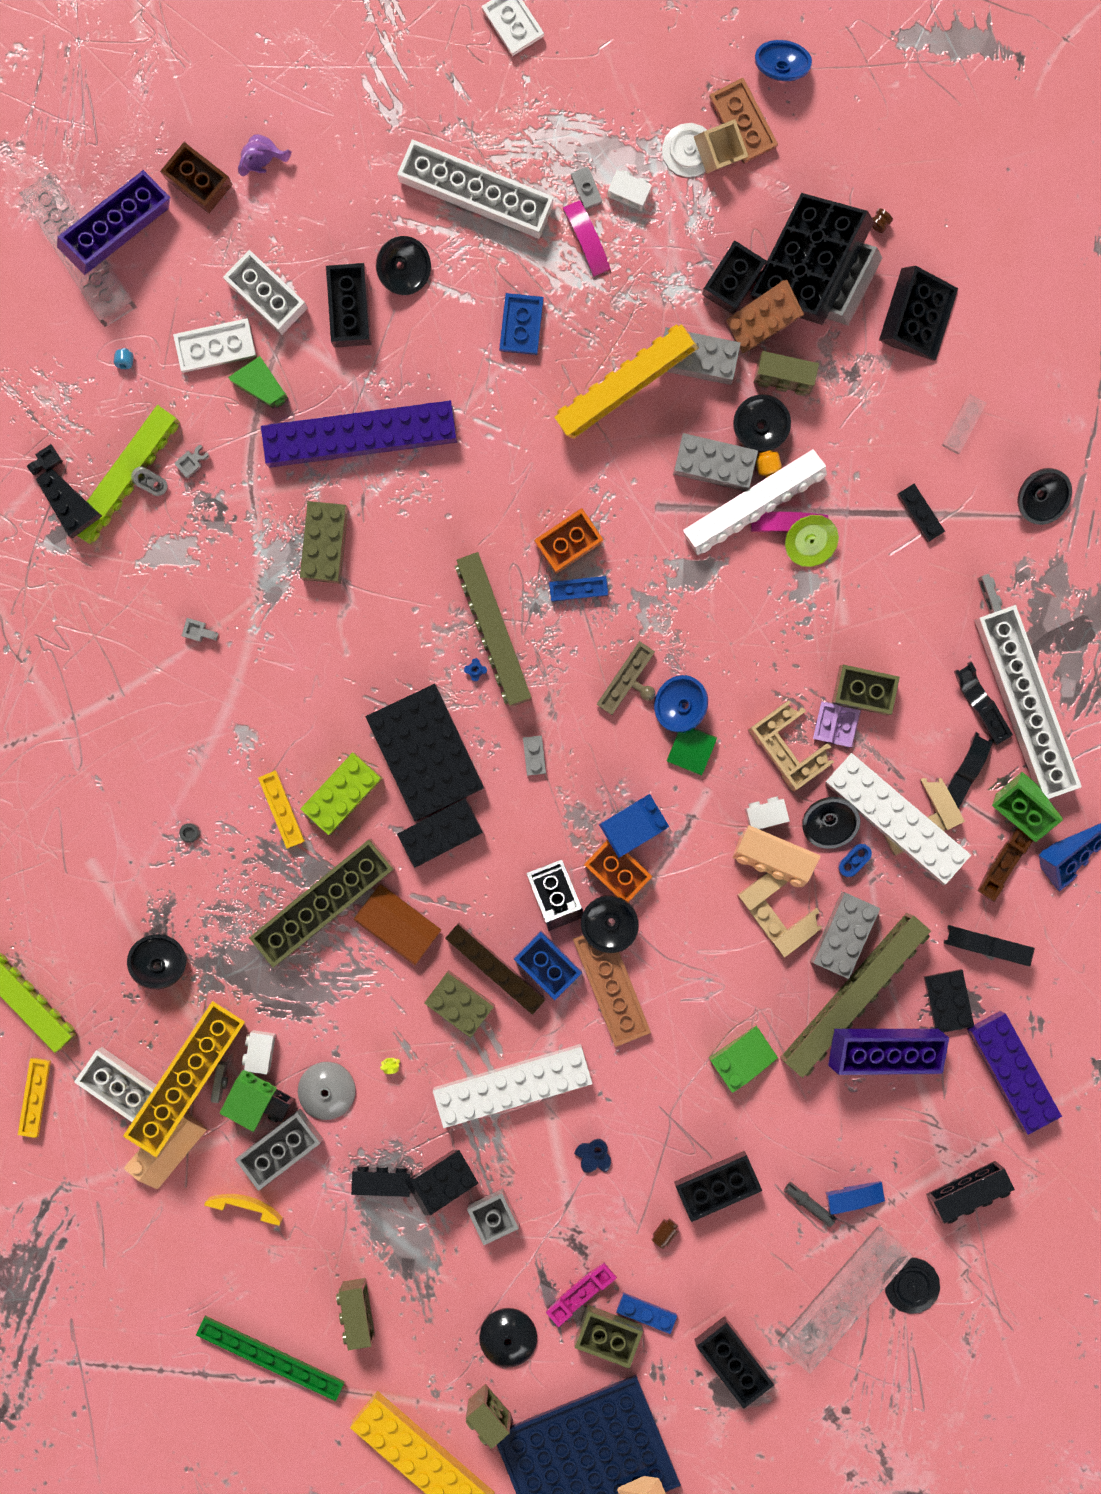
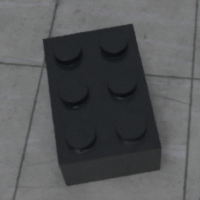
M734 240L705 285L702 295L734 315L759 277L767 260Z
M460 1150L450 1151L405 1181L423 1214L429 1216L479 1184Z

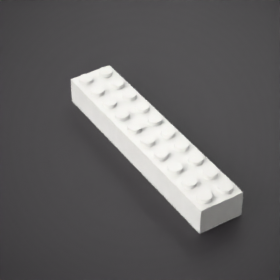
M1016 605L975 619L976 627L1031 779L1039 786L1048 799L1081 788L1080 780Z

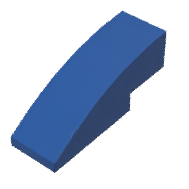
M881 1181L825 1192L828 1210L831 1215L869 1207L885 1201Z

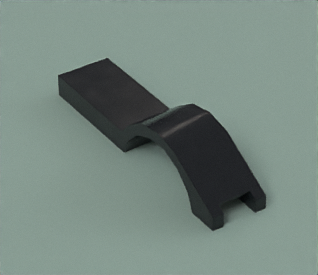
M970 661L967 663L968 666L960 671L955 670L954 673L963 695L978 714L993 743L998 745L1013 734L995 702L982 688L976 675L977 670Z
M975 732L971 740L969 750L962 764L954 773L947 786L958 809L971 784L980 773L993 743L991 739L987 741L979 737L977 732Z
M948 925L947 929H950L948 939L944 940V944L1031 966L1034 947Z

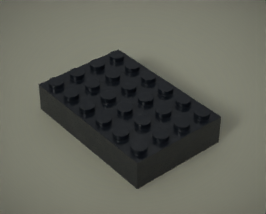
M801 193L750 294L754 300L780 282L787 280L804 313L800 318L823 325L874 224L869 212Z
M436 684L430 685L365 716L414 821L485 789Z

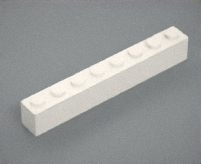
M811 450L684 529L686 540L697 556L701 553H706L712 546L722 543L731 534L740 532L747 524L756 522L765 512H772L776 506L783 502H788L797 493L804 492L813 483L823 480L827 475L826 465L816 452Z

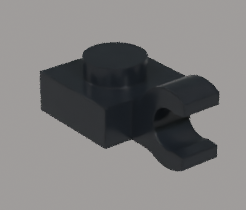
M50 444L35 454L38 459L29 463L27 468L33 475H36L42 468L47 471L63 461L53 445Z

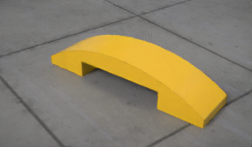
M240 1194L215 1195L209 1197L204 1206L224 1210L227 1204L260 1212L262 1213L260 1221L278 1226L283 1219L274 1208L263 1201Z

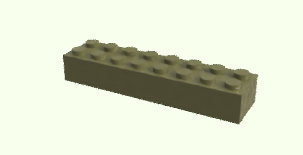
M476 552L457 559L458 565L455 566L459 579L463 578L465 582L461 585L465 596H470L471 601L468 604L472 615H477L478 619L474 620L479 633L483 632L484 637L481 638L484 648L491 653L488 656L492 669L496 668L498 672L495 674L498 686H503L504 692L501 694L505 705L509 704L510 707L532 700L479 553Z
M369 839L257 930L249 939L274 968L392 872L395 867L374 841Z

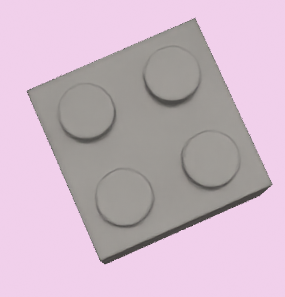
M504 1189L498 1190L468 1205L467 1211L483 1245L519 1229V1221Z

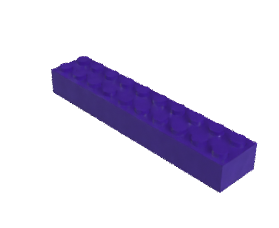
M451 400L261 426L265 464L269 468L457 443Z

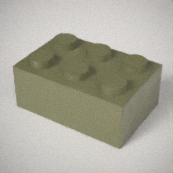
M762 351L757 363L754 383H758L757 385L767 388L773 386L778 391L786 392L791 390L795 391L797 395L805 396L810 394L815 385L819 363Z
M841 665L839 666L832 704L887 716L892 715L900 677Z
M449 970L424 1002V1004L470 1038L494 1007V1003Z
M366 1278L343 1281L339 1288V1293L336 1294L337 1305H341L342 1313H339L340 1324L344 1325L345 1332L342 1334L344 1345L347 1344L348 1351L371 1347L375 1331Z
M587 1305L574 1341V1346L576 1349L630 1369L643 1334V1328L641 1324Z
M485 1384L468 1399L466 1424L471 1430L475 1429L477 1431L480 1441L485 1446L488 1444L492 1449L510 1433L511 1413Z

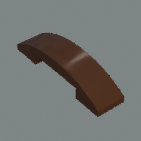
M1019 828L1014 831L1002 847L978 888V892L995 902L1004 888L1003 884L1022 854L1026 853L1033 842Z

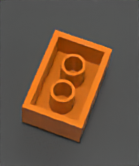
M581 508L536 538L534 543L556 575L601 545L604 539L583 508Z
M608 839L584 863L617 897L627 902L653 877L628 853L618 858Z

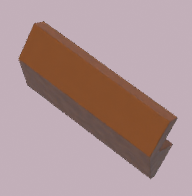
M382 884L376 888L353 919L414 966L442 930Z

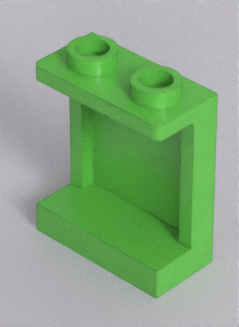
M242 1070L235 1080L220 1114L254 1132L277 1088L269 1082L258 1078L253 1073Z

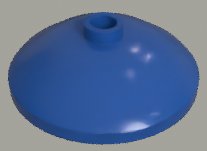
M772 40L759 46L755 53V64L767 77L777 81L789 82L798 80L808 74L811 69L812 58L809 52L799 44L786 40Z
M679 675L672 677L660 687L656 694L654 702L656 718L663 727L670 731H689L699 725L705 717L708 709V694L703 684L691 676Z

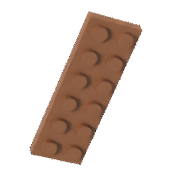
M584 935L573 938L615 1047L650 1034V1028L620 953L601 952L593 948L587 942Z

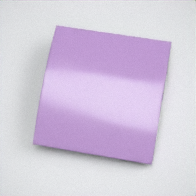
M821 701L813 739L853 748L861 711Z

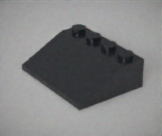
M918 266L901 268L879 341L893 348L933 361L936 360L958 288Z

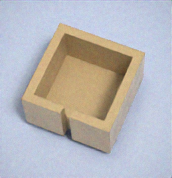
M736 119L694 136L706 173L749 157Z

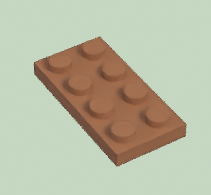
M744 78L709 95V99L723 124L736 119L749 156L742 159L743 164L778 146Z
M784 280L726 319L736 341L741 342L740 349L742 353H747L802 317L804 313L788 281Z

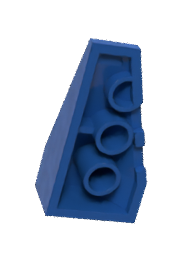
M1101 823L1052 844L1038 855L1041 869L1059 892L1078 876L1076 871L1082 865L1086 866L1089 863L1090 855L1101 849Z

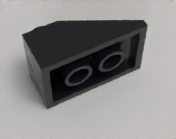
M562 860L526 873L548 931L582 918L583 910Z

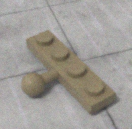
M639 641L596 705L613 715L631 687L640 692L643 700H652L655 697L654 688L643 686L636 679L655 651Z

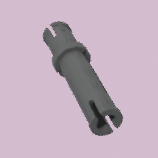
M792 1182L785 1186L784 1192L796 1201V1204L802 1205L828 1227L835 1223L837 1218L809 1197L806 1191L803 1192Z

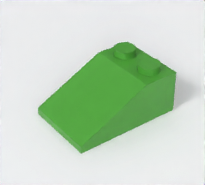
M1023 772L996 793L992 804L996 810L1035 842L1063 820L1039 786Z
M757 1025L709 1057L732 1093L751 1081L778 1058Z

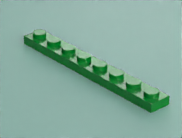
M206 1315L196 1333V1336L331 1400H337L345 1381Z

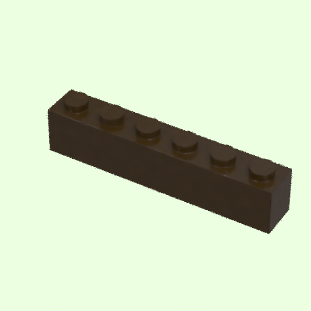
M458 923L446 936L445 939L532 1015L543 1004L545 997L462 924Z

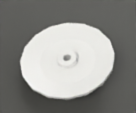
M685 123L670 130L664 139L662 154L663 160L671 171L687 178L696 177L706 172L694 136L707 129L698 124Z

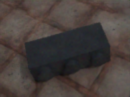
M358 1165L352 1171L351 1195L410 1197L411 1191L405 1181L412 1177V1170H407L405 1166L388 1169V1166L382 1165L376 1168H369L368 1165Z

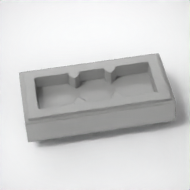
M587 166L571 173V178L585 210L602 204V198L589 167Z
M221 1061L216 1066L211 1102L213 1103L221 1101L223 1089L227 1087L228 1077L225 1076L228 1062Z

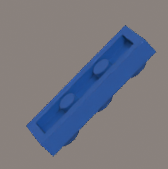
M606 576L549 582L551 602L608 596Z
M624 1292L616 1309V1313L671 1334L677 1318V1314Z

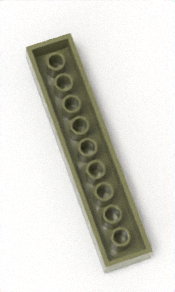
M906 913L780 1058L802 1078L805 1075L809 1076L814 1070L813 1066L817 1061L821 1062L827 1055L826 1051L832 1046L834 1029H850L852 1027V1021L856 1017L859 1018L866 1009L864 1007L869 1002L872 1003L879 995L877 992L882 987L886 988L889 985L891 976L894 973H899L904 967L903 963L907 958L911 959L916 954V948L919 944H924L929 939L930 935L928 934L931 930L914 915Z

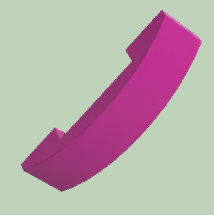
M579 200L563 207L568 222L572 226L586 257V262L592 276L595 277L611 270L602 244L582 202Z
M765 512L756 522L751 523V532H788L791 526L801 518L810 515H822L828 518V515L803 512Z
M602 1263L568 1289L551 1305L546 1314L558 1327L573 1316V1312L598 1291L605 1289L617 1279L616 1275L605 1263Z

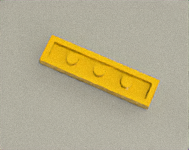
M277 770L258 777L286 849L305 842Z
M30 1058L18 1135L33 1138L39 1137L51 1060Z

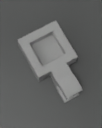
M187 618L181 636L199 642L202 641L203 637L217 641L219 633L205 629L206 623Z

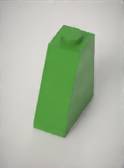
M260 356L228 377L233 385L271 408L282 406L288 398Z

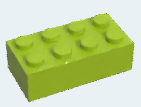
M352 752L301 807V810L325 833L332 835L383 778L356 753Z

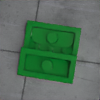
M695 728L686 732H678L667 762L702 775L717 737Z

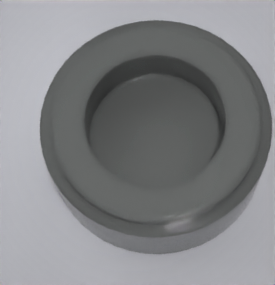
M187 823L181 827L179 834L183 841L194 842L199 838L200 830L197 825Z

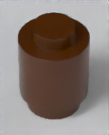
M663 1219L653 1233L651 1240L657 1246L664 1249L670 1245L678 1234V1224L671 1219H668V1221Z

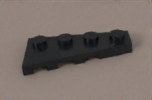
M52 468L36 478L66 533L72 539L102 517L89 502Z

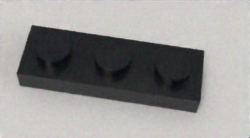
M915 483L897 494L927 542L945 532Z

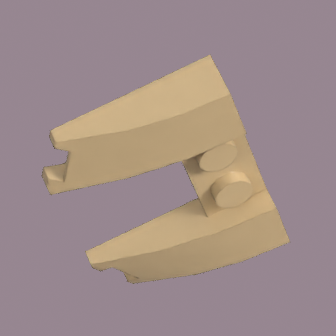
M788 700L749 728L748 731L757 744H761L783 774L781 777L793 792L834 763V761H828L826 749L831 748L828 742L799 763L778 732L806 712V710L802 707L799 711L794 710L788 706L791 702Z
M927 778L920 779L936 813L927 818L943 831L965 822L942 778H938V782H927ZM884 835L893 855L896 856L904 852Z
M766 873L737 895L785 958L822 928L817 926L816 914H819V910L815 908L786 929L765 899L788 881L776 879L772 874Z

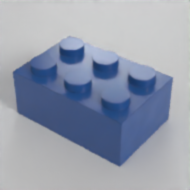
M542 930L514 957V960L554 1000L582 974V970Z

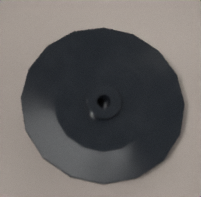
M916 1257L903 1258L894 1263L888 1270L884 1281L885 1294L890 1303L899 1311L909 1314L921 1313L929 1309L937 1300L940 1291L939 1276L934 1267L925 1260Z

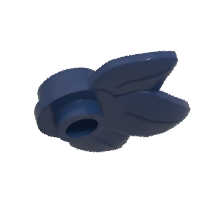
M594 1139L590 1143H582L576 1148L574 1154L582 1158L581 1168L583 1172H593L597 1167L601 1171L607 1172L610 1168L611 1157L607 1153L608 1146L604 1140ZM599 1147L601 1151H596L595 1148Z

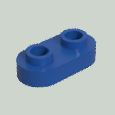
M865 844L855 845L839 862V872L846 877L854 876L871 859L872 851L870 847ZM859 850L864 851V855L862 857L858 856ZM847 863L851 865V869L848 871L844 868Z

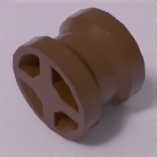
M879 208L876 211V215L872 217L874 221L872 228L879 233H883L886 230V226L892 223V216L884 209Z

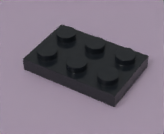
M958 969L923 976L934 1029H939L945 1033L974 1027L963 970Z

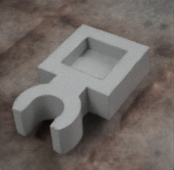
M198 445L195 448L194 454L187 451L174 463L187 479L202 467L199 463L201 460L204 461L210 457L208 453L202 456L199 454L203 449L202 445Z

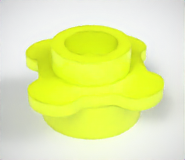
M387 1058L381 1062L382 1066H380V1069L385 1074H394L399 1071L400 1060Z

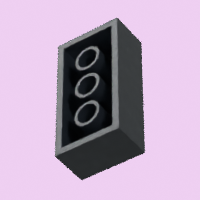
M365 264L326 266L330 335L333 347L372 345L367 269Z
M467 798L397 833V836L413 867L416 868L482 834L484 831Z
M745 1151L674 1181L691 1222L762 1191Z
M993 1161L926 1195L938 1218L944 1224H950L957 1221L958 1217L963 1214L970 1215L980 1206H989L993 1203V1200L1009 1196L1010 1192L1015 1189L1005 1168L996 1161Z
M726 1316L694 1339L696 1347L743 1409L774 1386L772 1377Z

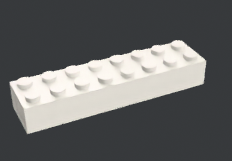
M413 139L397 174L400 183L540 239L554 205L553 196Z
M851 753L825 782L838 796L850 801L860 815L943 886L947 884L971 856L970 853L854 754Z
M578 1044L434 1087L433 1095L443 1128L591 1085L592 1079L582 1045Z

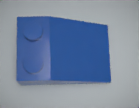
M650 794L599 824L618 858L669 827Z

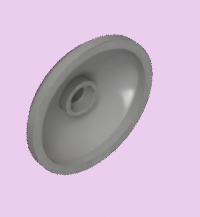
M320 1062L312 1065L304 1072L298 1084V1098L301 1106L308 1114L321 1120H331L342 1116L349 1110L355 1098L356 1087L352 1075L345 1067L334 1062ZM322 1090H327L328 1096H323Z

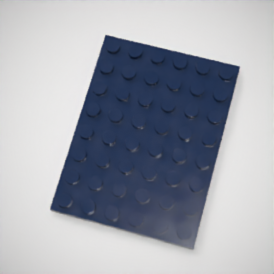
M637 1375L510 1426V1433L497 1444L516 1494H618L617 1489L620 1486L643 1476L659 1478L665 1492L681 1486Z

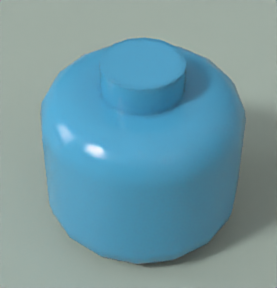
M126 348L115 351L114 365L120 369H130L134 360L133 353Z

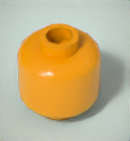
M773 450L758 452L755 463L759 475H766V478L782 469L778 452Z

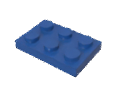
M512 293L505 294L499 351L531 355L538 354L544 297Z

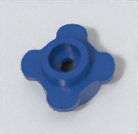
M474 658L469 666L464 667V672L468 673L473 681H478L479 677L487 672V668L480 664L479 659Z

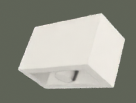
M617 170L608 189L607 197L642 212L650 195L652 185L644 178L637 179L633 177L628 171Z
M778 796L767 799L768 803L760 804L757 801L748 804L749 808H745L748 824L757 829L790 821L784 799H779Z
M253 1030L250 1032V1035L247 1034L245 1046H248L247 1054L243 1055L242 1065H245L244 1070L266 1075L270 1072L276 1038L275 1033Z

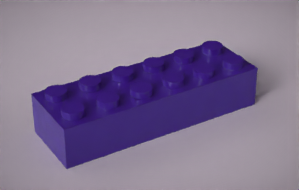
M142 170L57 237V248L86 275L168 210L171 197Z
M999 1011L975 1024L974 1027L967 1029L1024 1133L1029 1135L1062 1117L1006 1013Z
M834 1029L828 1066L838 1075L943 1074L949 1037L939 1029Z

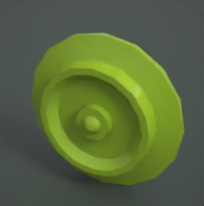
M810 515L801 518L791 526L786 534L785 549L787 555L794 563L800 566L813 567L822 564L832 556L837 548L839 540L837 527L830 519L822 515Z

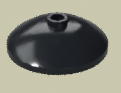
M409 236L391 238L383 244L376 258L378 278L382 285L392 293L398 295L416 293L423 288L430 276L431 260L427 249L420 241ZM398 262L401 263V268H400V269L397 268V263H398Z
M755 395L747 398L737 408L734 415L733 428L737 439L746 448L758 450V452L774 450L784 443L791 429V417L788 409L779 399L770 395ZM761 423L764 425V428L759 429L757 425Z
M1043 468L1035 471L1023 482L1018 493L1017 503L1021 515L1029 522L1038 525L1048 524L1057 520L1063 515L1072 498L1071 482L1063 472L1054 468Z
M827 797L816 801L806 810L802 819L803 832L808 841L817 847L826 849L838 848L847 844L856 836L860 827L858 810L850 801L840 797Z
M601 896L594 899L585 908L581 918V929L585 939L593 948L605 953H617L628 948L636 939L639 931V919L635 909L626 900L617 896ZM610 918H613L615 920L614 924H611L609 922Z
M154 934L141 938L131 947L127 956V969L131 978L137 984L147 989L159 990L172 986L182 977L186 967V955L182 946L175 939L166 935ZM154 965H159L160 968H159V969H154L153 966H154Z
M502 1308L496 1310L485 1319L481 1326L479 1335L480 1346L484 1355L498 1366L515 1367L521 1365L531 1357L536 1348V1327L531 1318L518 1309ZM506 1339H510L512 1342L510 1344H506L504 1341Z

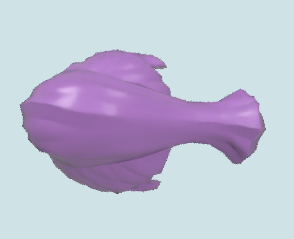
M260 134L253 135L241 151L238 173L241 176L247 175L249 171L266 173V170L261 167L269 164L272 157L287 162L291 157L292 151L289 149L281 151L269 138Z

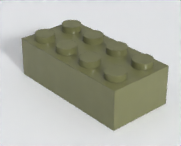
M307 501L300 578L302 580L341 584L348 507L346 505Z

